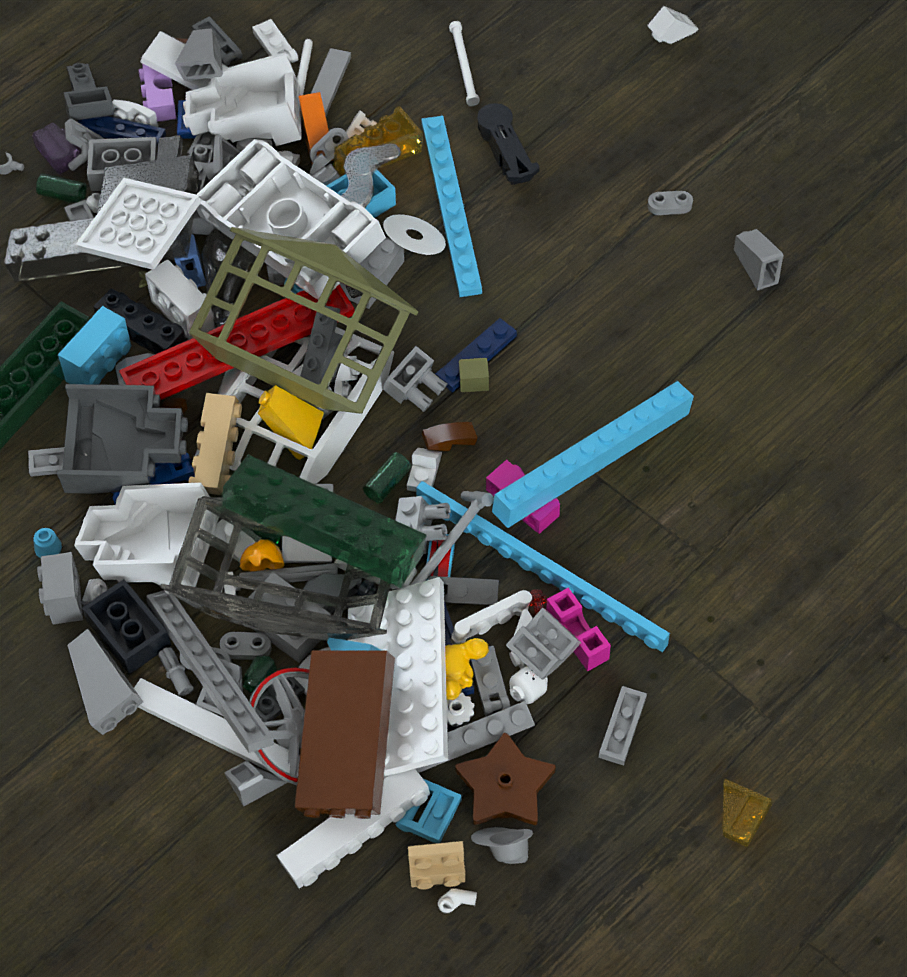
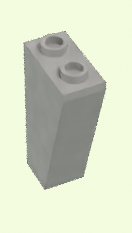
M87 629L68 644V649L89 723L94 729L104 735L106 732L113 730L117 723L127 715L134 713L137 707L143 703V700L100 639Z

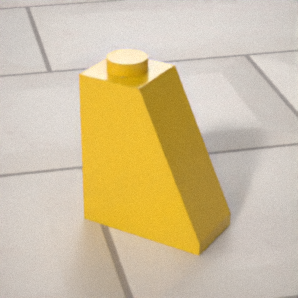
M276 385L268 392L264 391L259 399V404L261 405L258 415L275 434L312 449L324 412ZM288 449L299 460L305 457Z

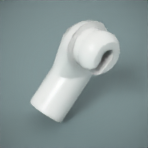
M451 889L439 899L438 907L442 912L450 913L460 904L475 906L477 892Z

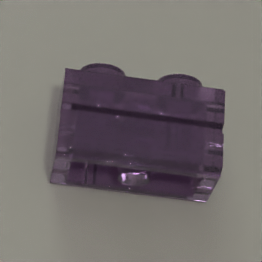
M55 123L45 126L44 129L41 128L32 135L37 150L59 175L67 171L69 168L68 163L81 153L78 146L66 140L65 129H59Z

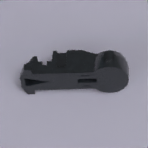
M498 103L482 107L477 116V126L481 137L489 142L499 167L503 166V175H506L511 185L530 181L534 175L540 172V167L537 162L531 163L513 129V114L511 110L505 105Z

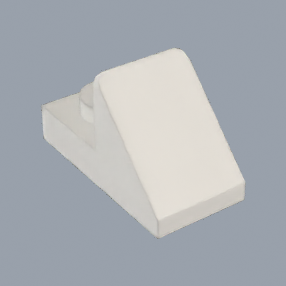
M417 448L414 451L407 490L416 492V487L421 481L433 487L442 452Z

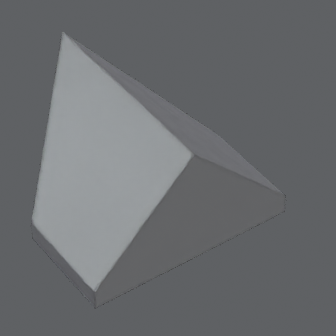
M248 760L224 772L243 806L288 783L274 774L254 767Z

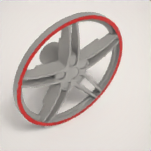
M287 668L277 671L264 679L254 690L249 703L256 710L262 693L269 685H273L277 694L275 697L283 712L284 719L263 723L266 727L280 726L277 730L270 731L273 736V740L276 739L280 746L289 749L288 763L290 764V774L276 766L263 749L254 752L270 772L286 782L297 785L299 748H301L305 709H303L286 678L298 677L309 679V669Z

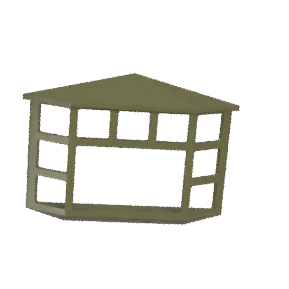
M231 227L230 231L235 233L234 239L189 334L217 360L268 384L276 385L317 407L362 414L409 314L417 316L418 311L335 244ZM244 240L261 246L250 272L232 266ZM269 251L295 262L284 287L258 277V273ZM303 266L329 278L317 303L291 291ZM227 273L246 280L234 305L216 298ZM336 282L343 283L363 293L352 318L345 317L325 307ZM253 284L262 286L347 325L346 331L319 385L227 342ZM371 297L399 311L387 336L359 322ZM212 305L230 312L218 338L201 331ZM356 330L383 343L372 369L344 357V352ZM340 363L367 376V380L356 402L328 389Z

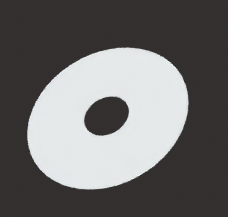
M392 215L384 221L383 227L389 238L409 251L432 255L442 252L445 248L446 243L443 235L424 220L409 215ZM414 229L419 231L423 235V239L416 240L409 237L406 230Z

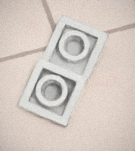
M114 100L112 102L115 118L158 127L156 112L128 101Z
M346 356V358L359 363L357 356ZM341 364L335 381L334 393L347 398L352 391L349 380H358L360 372Z

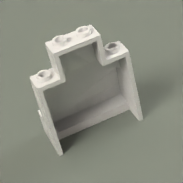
M286 52L222 69V76L211 78V82H208L209 86L186 92V101L183 102L185 110L183 121L186 128H190L193 135L210 131L211 135L215 134L216 136L219 134L223 139H230L232 142L247 138L273 139L276 146L301 140L300 86Z
M202 483L122 486L116 500V505L89 506L74 546L84 560H94L93 566L103 580H118L120 582L124 579L126 582H154L162 586L167 594L193 593L220 512Z

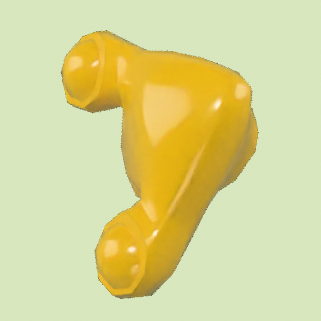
M474 638L462 644L445 645L447 700L457 699L462 689L472 686L473 669L469 661L470 659L484 658L489 652L488 643L483 639Z

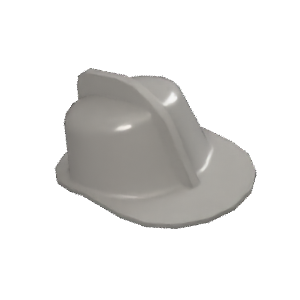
M493 827L478 830L473 833L471 839L476 844L489 846L495 859L499 862L508 864L525 863L528 860V838L533 835V832L529 829L516 830Z

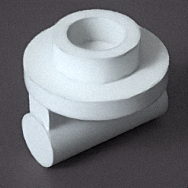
M91 579L88 581L81 602L83 605H86L108 590L104 581L101 579Z

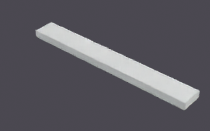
M140 678L134 688L143 700V703L138 708L269 771L259 760L255 752H247L226 719ZM276 743L263 748L265 754L276 766L290 774L288 749ZM300 755L298 760L297 776L299 772Z

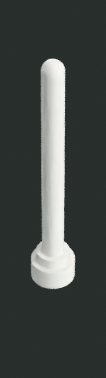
M310 39L304 41L297 81L300 86V96L304 92L313 44Z

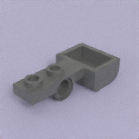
M76 63L68 66L67 72L72 91L64 92L68 118L82 120L114 115L113 103L108 87L96 88L89 65Z

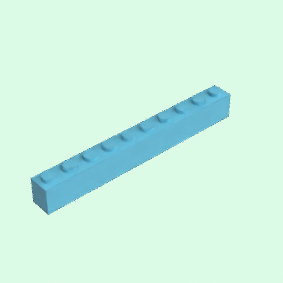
M678 381L497 492L494 496L492 512L509 528L687 416L690 412L694 396Z

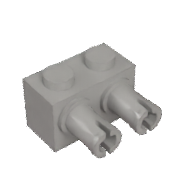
M415 346L388 376L383 390L400 404L408 399L420 408L422 412H425L433 400L417 388L418 384L424 383L436 395H440L441 391L447 386V383L431 372L434 360Z
M422 496L399 498L392 539L393 543L399 550H407L409 555L427 554L429 541L447 539L446 525L431 526L433 519L450 518V514H448L451 513L450 505L448 503L429 505Z

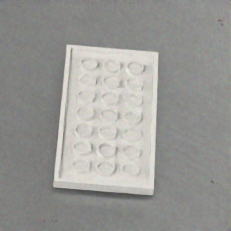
M438 577L348 603V641L372 644L382 651L387 650L395 657L384 776L447 761L444 582Z

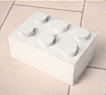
M167 259L156 266L154 270H150L145 274L151 302L173 324H179L184 329L186 338L190 340L194 337L189 334V331L207 294H202L192 279L188 280L178 265L174 266ZM211 309L201 328V331L205 333L215 329L213 320L215 316Z

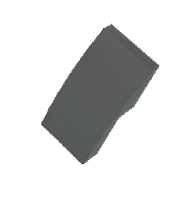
M294 677L286 678L297 698H299L305 691V688ZM272 684L268 686V691L260 696L255 710L263 722L272 721L282 713Z

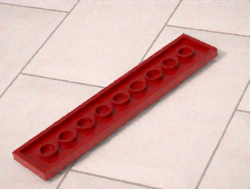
M339 284L331 292L325 306L341 309L340 314L349 318L353 316L355 309ZM304 290L296 293L310 301L318 302L316 298ZM284 298L238 318L229 334L227 342L260 357L310 335L316 311L288 298ZM224 325L206 333L218 338ZM192 338L119 370L125 385L154 386L156 395H160V400L234 367L217 360L195 338Z

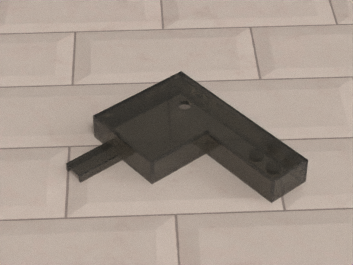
M181 136L159 138L156 160L105 167L97 214L123 178L196 195L199 171L191 155L181 156L183 146ZM194 213L161 261L167 259L174 260V258H188ZM94 218L12 229L4 262L15 282L132 266L133 264L78 250L76 243Z

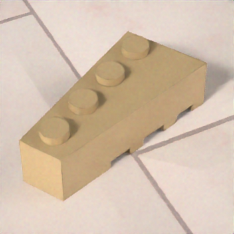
M206 393L201 417V426L204 427V431H200L197 437V448L200 452L199 455L193 457L192 467H194L195 477H189L188 483H202L208 494L226 496V490L231 488L232 476L229 475L230 466L234 465L235 451H232L233 442H237L238 427H235L236 419L241 417L242 405L239 404V400L235 396Z

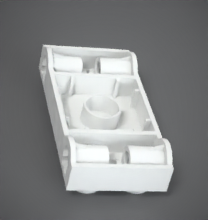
M254 139L196 194L201 200L196 209L199 216L232 240L235 233L231 232L230 229L231 227L335 244L360 264L386 238L379 221L364 207L356 202H349L280 156L272 146L263 140L258 141ZM245 240L241 244L246 250L256 257L258 256L261 246ZM272 251L268 252L264 261L287 279L295 264L294 261ZM303 266L295 284L319 300L329 278ZM336 282L333 290L340 284V282Z

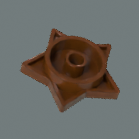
M507 733L500 737L486 757L459 763L455 766L456 773L474 793V825L496 818H515L532 825H537V793L555 773L556 769L553 764L524 757Z

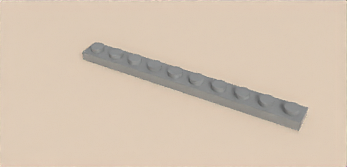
M165 590L146 595L148 606L168 631L169 637L247 752L251 753L274 745L272 734L173 593L167 594Z

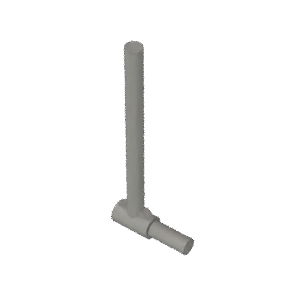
M463 491L461 493V499L471 502V506L411 585L428 579V576L432 574L478 511L485 506L493 504L494 497L491 493L481 491Z

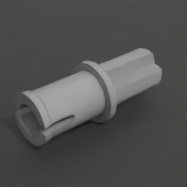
M171 647L163 648L158 655L167 671V678L171 679L179 696L189 694L193 691V686L184 672V665H180Z

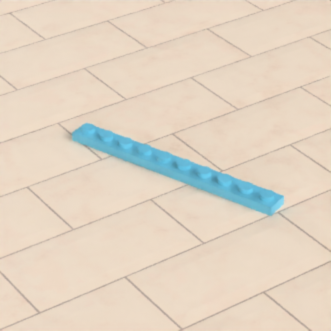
M444 117L423 118L422 128L459 297L482 294L481 281Z

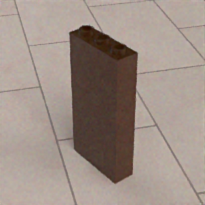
M387 650L311 651L295 808L303 812L305 817L319 818L320 814H329V817L345 818V814H355L356 818L370 819L371 815H380L395 663V657Z

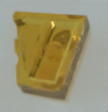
M725 779L723 784V836L748 847L771 807L772 800Z

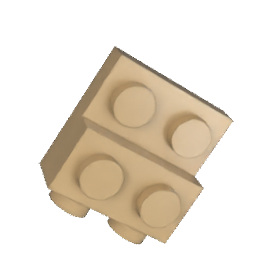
M463 841L408 847L411 887L429 889L433 885L441 884L453 887L461 882H465Z

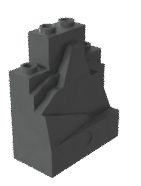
M66 384L65 389L69 397L63 469L57 470L58 478L65 493L94 494L120 492L122 486L150 485V477L155 476V463H181L182 455H186V440H183V432L188 430V418L183 416L182 408H160V395H156L154 386Z

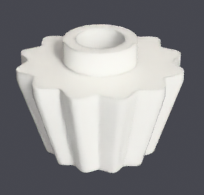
M460 693L457 699L447 700L448 725H451L453 728H459L469 722L470 718L474 715V704L471 702L470 697H465L464 693Z

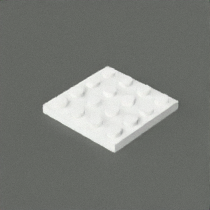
M123 178L78 240L76 246L82 252L154 270L197 209L201 200L195 194Z

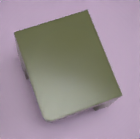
M487 358L460 359L461 392L489 391Z

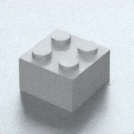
M72 553L41 556L42 566L37 567L39 581L42 582V588L39 589L41 604L44 605L45 615H50L52 624L83 620L80 577Z

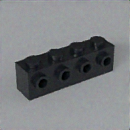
M111 288L94 306L95 313L104 306L125 318L130 340L154 354H158L186 341L185 331L179 324L169 322L160 313L148 310L144 304L134 302L123 292H117Z

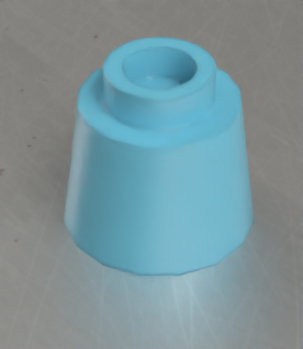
M42 528L35 533L34 550L38 557L41 558V556L60 553L62 543L52 529Z

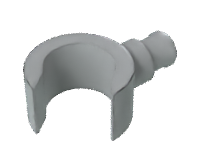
M6 152L8 162L0 165V174H8L12 170L23 171L24 164L13 161L12 156Z

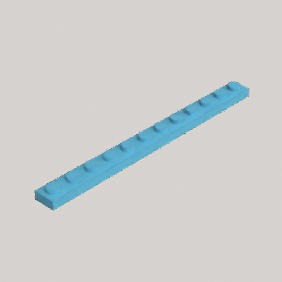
M423 481L416 487L417 496H422L429 505L448 503L450 505L451 513H448L450 518L444 519L446 521L450 520L457 524L468 510ZM476 514L463 531L471 533L482 544L492 546L503 557L513 559L521 568L534 572L542 581L555 585L560 591L569 587L584 607L597 611L606 621L618 624L627 634L639 637L648 647L663 652L668 646L669 632Z

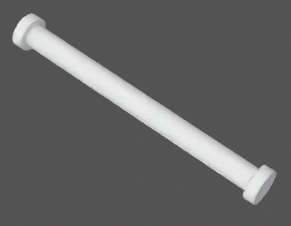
M454 21L449 25V29L453 33L467 92L466 102L469 106H475L480 100L475 92L461 34L462 24Z

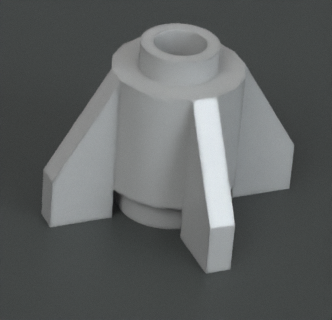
M321 153L314 159L309 175L327 186L341 176L332 164L325 166L329 161Z

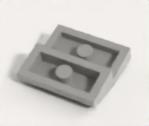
M542 608L526 627L522 626L506 646L541 679H545L581 644V641L552 614Z

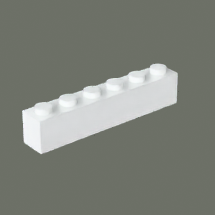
M416 769L388 775L383 781L380 815H371L370 819L356 818L355 814H345V818L330 817L278 854L277 857L299 889L302 886H309L317 880L320 873L326 869L331 870L336 867L340 859L345 855L358 851L362 843L367 839L379 836L385 826L392 821L397 822L401 820L410 808L423 804L427 800L428 795H430L428 785Z

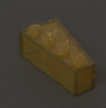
M399 106L394 109V113L390 116L386 114L380 118V122L376 125L367 126L360 135L355 134L336 146L334 150V168L343 176L367 160L378 169L421 153L423 132Z

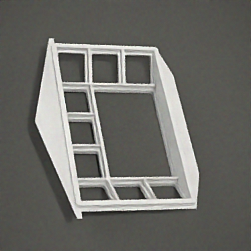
M336 327L335 333L344 335L345 330ZM353 334L344 352V357L348 356L357 347L379 355L382 346ZM310 336L294 341L302 346L289 365L272 358L277 349L260 356V358L293 372L306 355ZM394 351L391 352L363 413L338 411L314 449H309L258 426L262 420L258 415V411L251 421L237 418L236 426L245 429L235 452L234 465L230 466V469L283 493L284 484L286 483L273 478L272 473L283 448H288L308 457L297 484H317L329 473L382 392L385 381L389 376ZM358 359L357 361H359L361 365L369 369H372L376 359L370 364L362 362ZM233 368L225 372L218 394L235 396L240 404L247 393L260 399L264 391L252 386L257 380L256 377ZM363 374L347 399L353 402L357 401L367 380L366 375ZM252 434L259 435L276 443L263 473L241 463V458ZM197 449L195 456L199 455L200 450Z

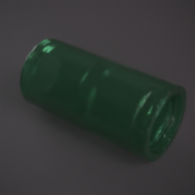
M41 173L37 180L36 192L41 196L77 203L85 199L87 186L84 182Z
M393 452L363 486L364 493L374 502L382 503L411 469L410 462L400 453Z

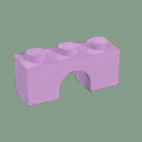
M142 63L143 69H139L141 82H145V85H141L143 98H147V101H143V106L156 112L157 122L176 119L172 88L163 89L172 87L171 78Z

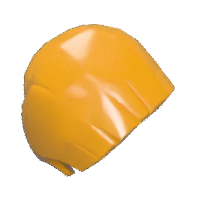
M264 539L248 546L240 559L241 569L250 572L261 571L266 568L281 569L285 565L279 547L274 542Z

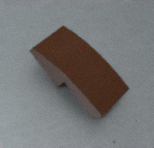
M472 422L446 423L422 431L427 450L450 451L453 444L475 445L478 439Z

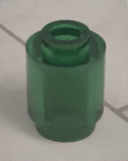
M265 655L255 657L243 678V687L253 694L256 687L264 679L277 671L275 661Z

